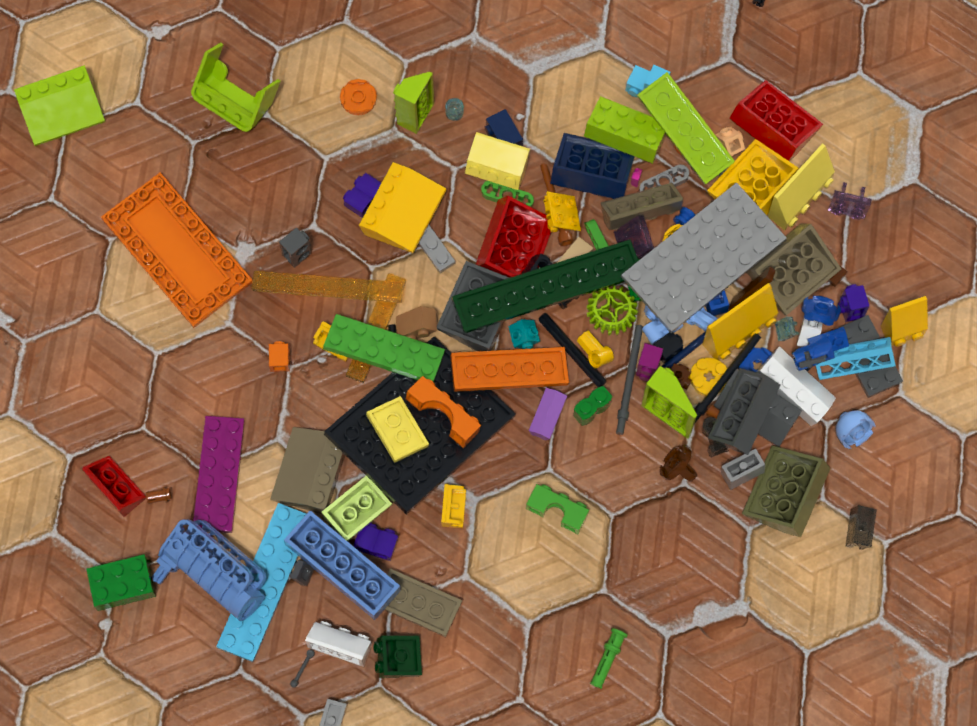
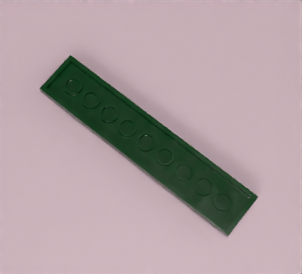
M627 240L452 296L451 299L465 334L623 283L625 281L621 275L639 260L631 240Z

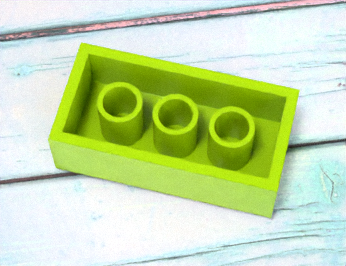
M600 96L587 122L584 137L653 164L666 137V133L652 116Z

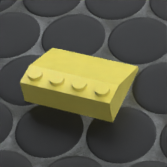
M823 143L773 198L768 218L784 231L789 226L792 228L798 221L797 217L801 213L805 214L810 208L809 204L811 201H817L822 194L821 190L824 187L828 188L834 181L833 175L835 171L827 148Z

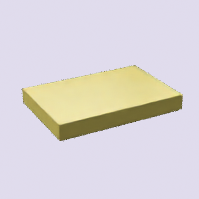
M401 396L366 412V416L394 463L429 446L427 439Z

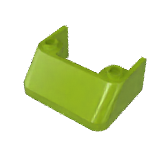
M219 43L205 51L191 94L195 101L240 130L247 132L256 126L272 105L281 81L279 79L275 80L258 91L255 97L226 79L228 74L227 66L218 60L224 44Z

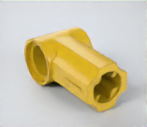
M586 331L578 337L577 342L588 354V360L592 367L598 368L613 361L614 354L611 348L603 347L590 331Z

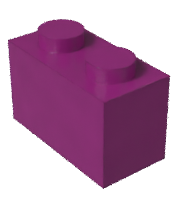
M644 344L636 376H639L643 381L650 380L659 367L663 348Z

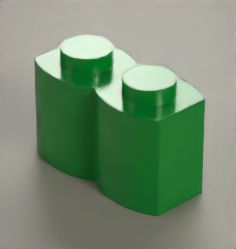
M604 386L596 388L589 398H585L577 403L574 408V418L581 426L589 424L594 420L596 414L603 413L609 408L612 395Z

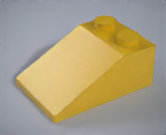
M926 296L889 309L880 327L885 338L891 337L892 346L899 347L908 340L913 339V341L924 337L928 329Z

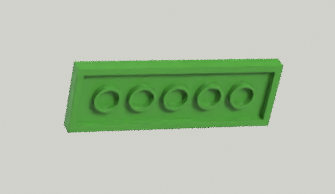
M338 314L335 315L323 345L324 350L416 380L424 376L433 382L445 353L443 348Z

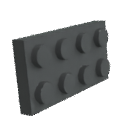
M869 315L841 326L846 330L849 344L881 339ZM889 354L880 355L878 360L882 362L890 361ZM863 358L859 361V363L863 366L869 365V363L871 362V360L867 358ZM896 366L855 373L867 398L903 382Z

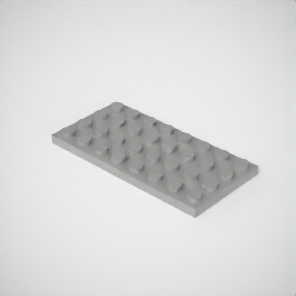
M735 183L625 271L621 277L667 330L672 333L785 242L787 237L740 185Z

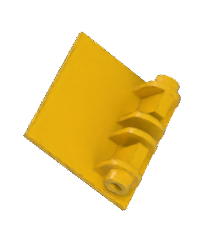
M547 191L543 203L545 205V213L547 214L546 218L549 219L547 220L548 229L551 232H557L558 228L581 231L575 196Z

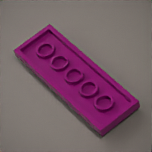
M205 416L193 521L205 520L218 532L232 533L245 420L243 418Z

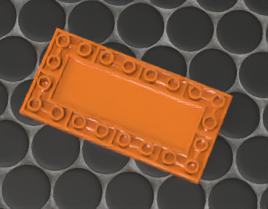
M161 172L101 216L104 223L193 328L253 283L252 278Z

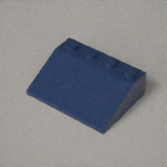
M564 133L554 162L550 184L612 199L623 197L626 192L634 156L589 138Z

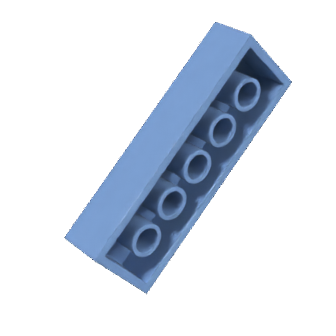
M309 511L284 539L285 545L374 620L378 618L401 591L398 583L312 511Z

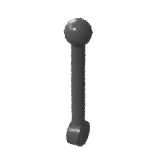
M313 650L307 651L305 661L295 679L290 682L291 687L295 688L298 686V680L308 661L314 657Z

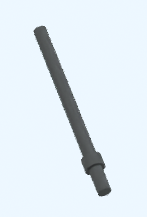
M636 325L621 408L617 414L616 434L619 435L624 434L625 424L629 418L628 407L643 331L642 325Z

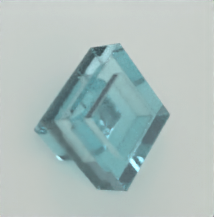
M785 317L775 323L778 341H786L799 335V332H795L794 326L797 325V322L793 321V317Z

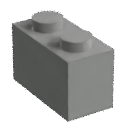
M756 448L750 451L748 455L744 454L721 466V475L730 490L765 472V463Z

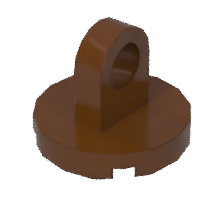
M685 445L672 449L664 458V467L660 466V475L666 480H672L680 474L686 480L692 482L697 477V473L688 464L691 458V450Z

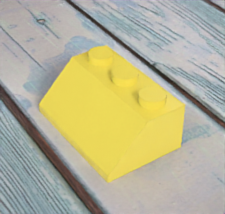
M476 132L467 159L465 174L518 190L525 175L530 149Z

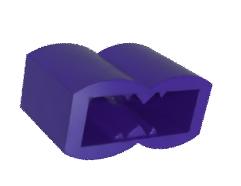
M367 173L363 174V176H358L354 182L355 187L352 190H348L343 197L344 206L362 218L381 185V182Z
M369 523L358 532L353 547L359 552L391 561L398 536L395 535L396 532L393 530L384 529L382 531L377 529L376 525Z

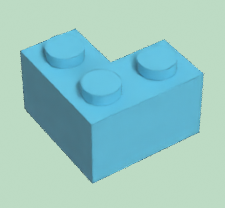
M635 65L626 83L625 91L631 96L637 97V94L666 72L669 75L671 72L656 65H653L651 71Z

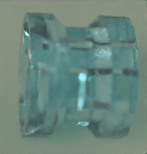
M458 98L449 99L445 105L446 116L452 121H457L464 114L463 102Z

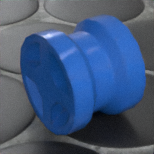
M682 207L680 214L676 215L673 221L675 224L684 225L695 214L690 209Z

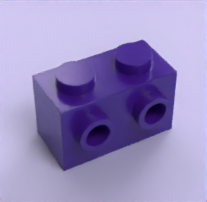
M854 284L846 287L840 297L838 305L841 308L840 314L843 313L845 323L864 317L868 311L869 302L863 285L857 286Z

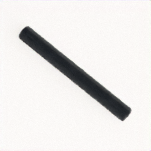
M547 313L542 314L539 317V322L562 347H565V351L597 387L604 386L606 379L600 372L591 366L589 360Z

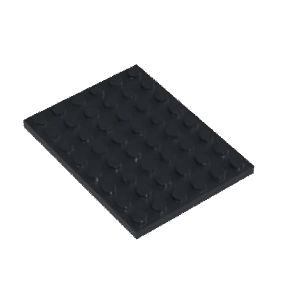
M435 337L430 339L427 344L445 349L434 380L436 387L441 392H446L454 403L460 404L467 414L477 418L481 425L479 433L464 448L449 436L451 423L445 413L433 408L419 411L405 399L407 391L418 380L394 372L324 431V435L406 515L516 415L491 390L454 392L451 352ZM401 396L427 439L429 446L394 463L366 416V412Z

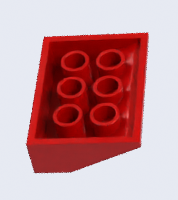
M767 80L743 98L729 118L752 137L789 162L823 126V123Z
M510 196L498 199L475 265L509 278L520 275L532 256L544 254L551 234L547 222L549 219L546 218L545 214Z

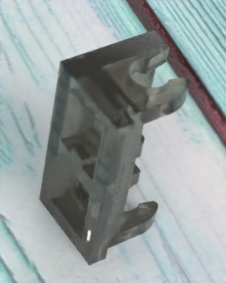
M861 505L851 509L845 547L852 548L858 546L860 550L872 547L877 509Z

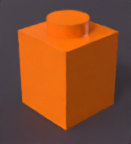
M277 341L269 344L270 372L290 371L289 345L285 344V342Z

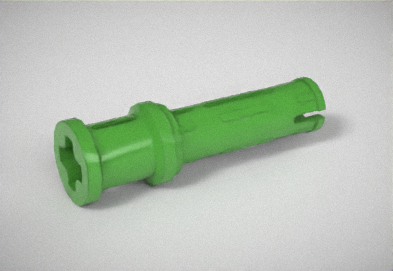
M611 628V636L608 642L604 644L605 652L590 682L591 685L602 689L615 656L620 654L621 645L624 639L628 637L626 633L615 628Z

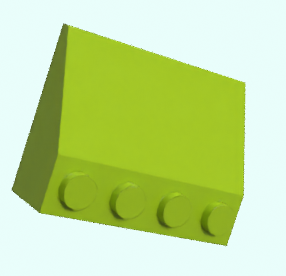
M85 65L14 89L34 146L105 122Z
M660 366L646 384L641 406L689 439L697 414L677 377L674 376V372L669 368Z

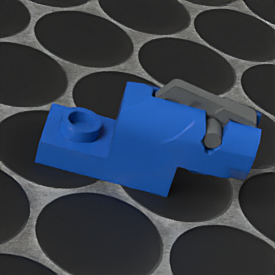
M844 327L808 338V345L796 349L792 352V355L795 358L793 360L798 371L834 359V351L849 347L846 330Z

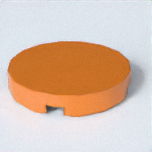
M351 80L341 89V105L350 114H367L376 105V90L366 80Z

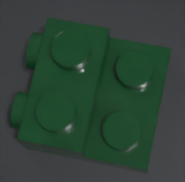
M380 636L377 638L373 649L374 653H378V661L375 662V672L379 673V678L419 677L422 675L419 636Z

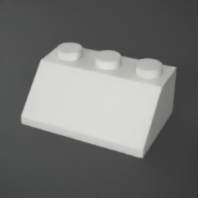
M324 621L313 624L305 639L308 648L362 667L365 666L372 647L369 637L358 634V636L350 634L351 631L341 627L339 630L331 628L332 625Z

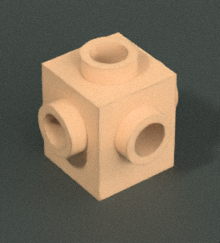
M726 127L715 134L731 156L745 150L743 136L740 131L732 127Z

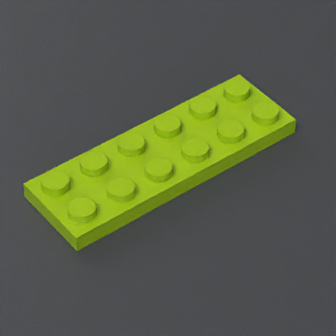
M668 72L637 94V97L704 185L735 162Z

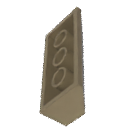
M668 183L601 202L604 223L609 230H617L625 225H635L646 219L652 220L660 215L673 214L675 211L681 210L683 197L673 183Z

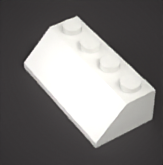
M780 346L756 372L766 375L779 383L781 386L777 395L801 409L800 417L810 426L820 421L836 399L805 369L798 371L793 358Z

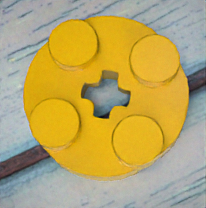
M714 358L699 359L693 365L690 375L691 384L695 391L702 396H707L727 370L726 365ZM711 373L714 379H711L710 382L706 381L707 378L704 377V374Z

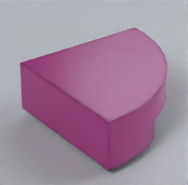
M635 168L631 178V186L638 187L643 169Z

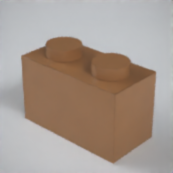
M420 306L396 316L397 334L416 340L428 337L429 334L436 332V309Z

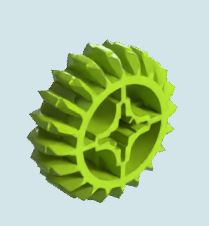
M614 285L612 289L607 287L605 291L601 289L598 290V293H592L593 298L588 299L589 305H587L586 310L589 311L587 312V317L591 318L589 323H596L594 326L595 330L601 327V333L608 330V335L610 336L612 331L619 335V329L622 332H626V327H632L631 322L636 321L635 315H637L638 310L635 309L637 308V303L633 302L634 296L628 297L630 294L629 290L623 292V287L617 290L616 285ZM614 298L619 299L622 302L618 303L614 300ZM602 300H607L606 305L601 306L600 309H596L597 305ZM610 305H611V308H614V309H615L614 315H613V312H610V311H609ZM624 311H627V315L622 320L618 321V315L623 314ZM606 317L610 320V322H607L602 318Z

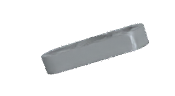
M677 165L643 181L640 184L639 192L644 191L646 186L648 189L653 187L654 182L655 187L661 186L659 184L661 178H667L669 183H673L675 187L688 180L689 169L685 165ZM678 171H680L681 173L684 172V176H683V177H681L680 175H678V176H676V175H677Z

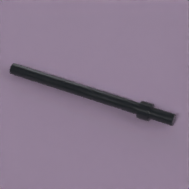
M755 333L704 400L694 408L697 414L695 423L700 416H704L708 410L707 407L761 339L758 334Z

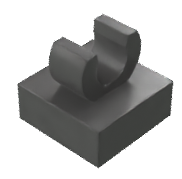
M298 560L297 563H294L293 567L295 568L289 574V577L300 585L307 586L314 569L306 562Z

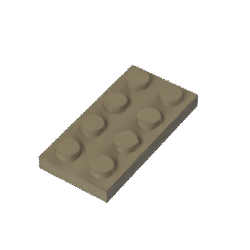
M390 568L387 575L400 585L401 591L384 610L446 637L462 604V600Z

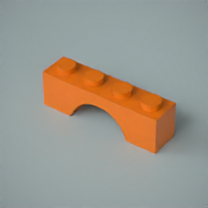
M422 376L407 391L405 399L419 411L433 408L447 415L451 423L449 436L462 448L479 433L481 425L477 418L467 414L460 404L454 403L446 392H441L432 380Z

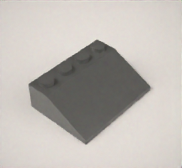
M466 261L438 322L437 330L476 351H492L504 321L464 334L451 298L452 296L502 281L509 277Z

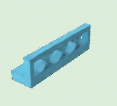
M891 337L849 344V347L834 351L835 358L816 365L819 380L894 367L896 364ZM889 354L890 361L882 362L878 360L880 355ZM863 358L871 360L869 365L864 366L859 361ZM842 362H849L852 364L851 367L848 369H843L842 367H840ZM829 365L833 369L830 372L822 373L821 366Z

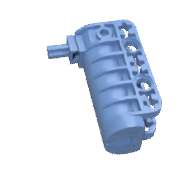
M185 519L179 521L160 548L159 558L156 561L160 566L151 577L154 582L161 584L169 572H177L178 569H181L239 621H243L251 616L263 602L265 596L259 590L266 581L265 572L207 521ZM183 525H189L188 529L183 532L185 530ZM213 535L217 537L218 542L212 538ZM240 560H244L245 563H246V566H245L244 564H242V563L240 562ZM252 573H253V574H258V573H259L258 578H259L260 580H259V581H254L255 577L252 575Z

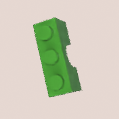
M536 484L526 504L527 510L541 517H544L546 511L550 508L556 507L561 509L564 513L561 527L577 535L589 514V509H586L587 506L581 502L574 503L565 494H556L552 492L550 487L543 484L541 486Z

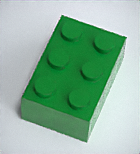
M145 554L86 569L93 604L97 611L156 597L148 559Z

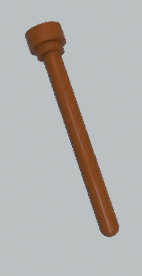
M542 163L540 168L547 191L555 193L553 184H550L551 176L546 163ZM558 228L560 232L557 238L559 245L568 246L574 242L572 234L567 229Z

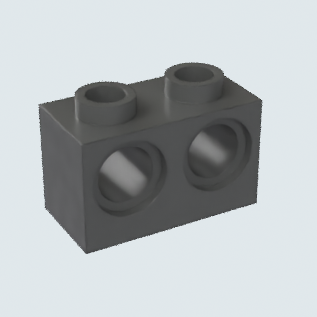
M297 227L279 241L282 255L294 268L311 255L310 238L304 231L300 232Z

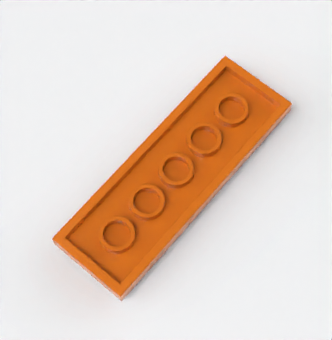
M565 347L457 352L450 355L454 392L568 386L569 384Z

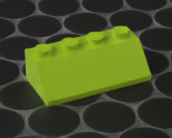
M431 72L404 78L401 84L396 85L393 92L395 95L397 125L416 134L434 105L433 73Z

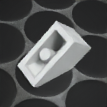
M803 317L797 346H807L808 338L820 335L823 323L815 320L808 321Z

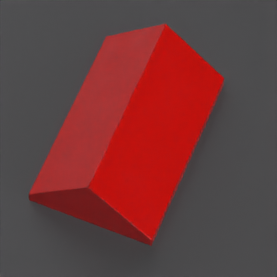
M110 456L83 466L82 470L123 517L128 515L146 499L144 493Z

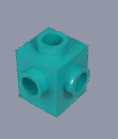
M521 319L508 326L514 348L532 349L533 345L540 342L534 320Z

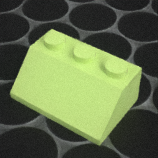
M365 476L324 509L322 516L335 532L346 541H349L388 509L392 503Z

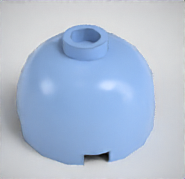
M855 410L843 413L839 417L835 430L841 444L845 448L850 449V445L855 444L859 446L867 441L873 434L872 427L876 425L866 413Z

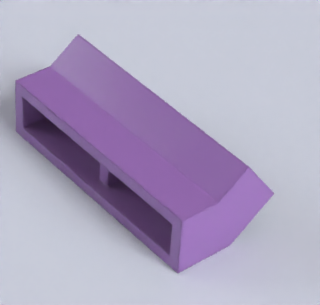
M545 389L529 428L531 435L544 440L550 439L567 395L553 389Z

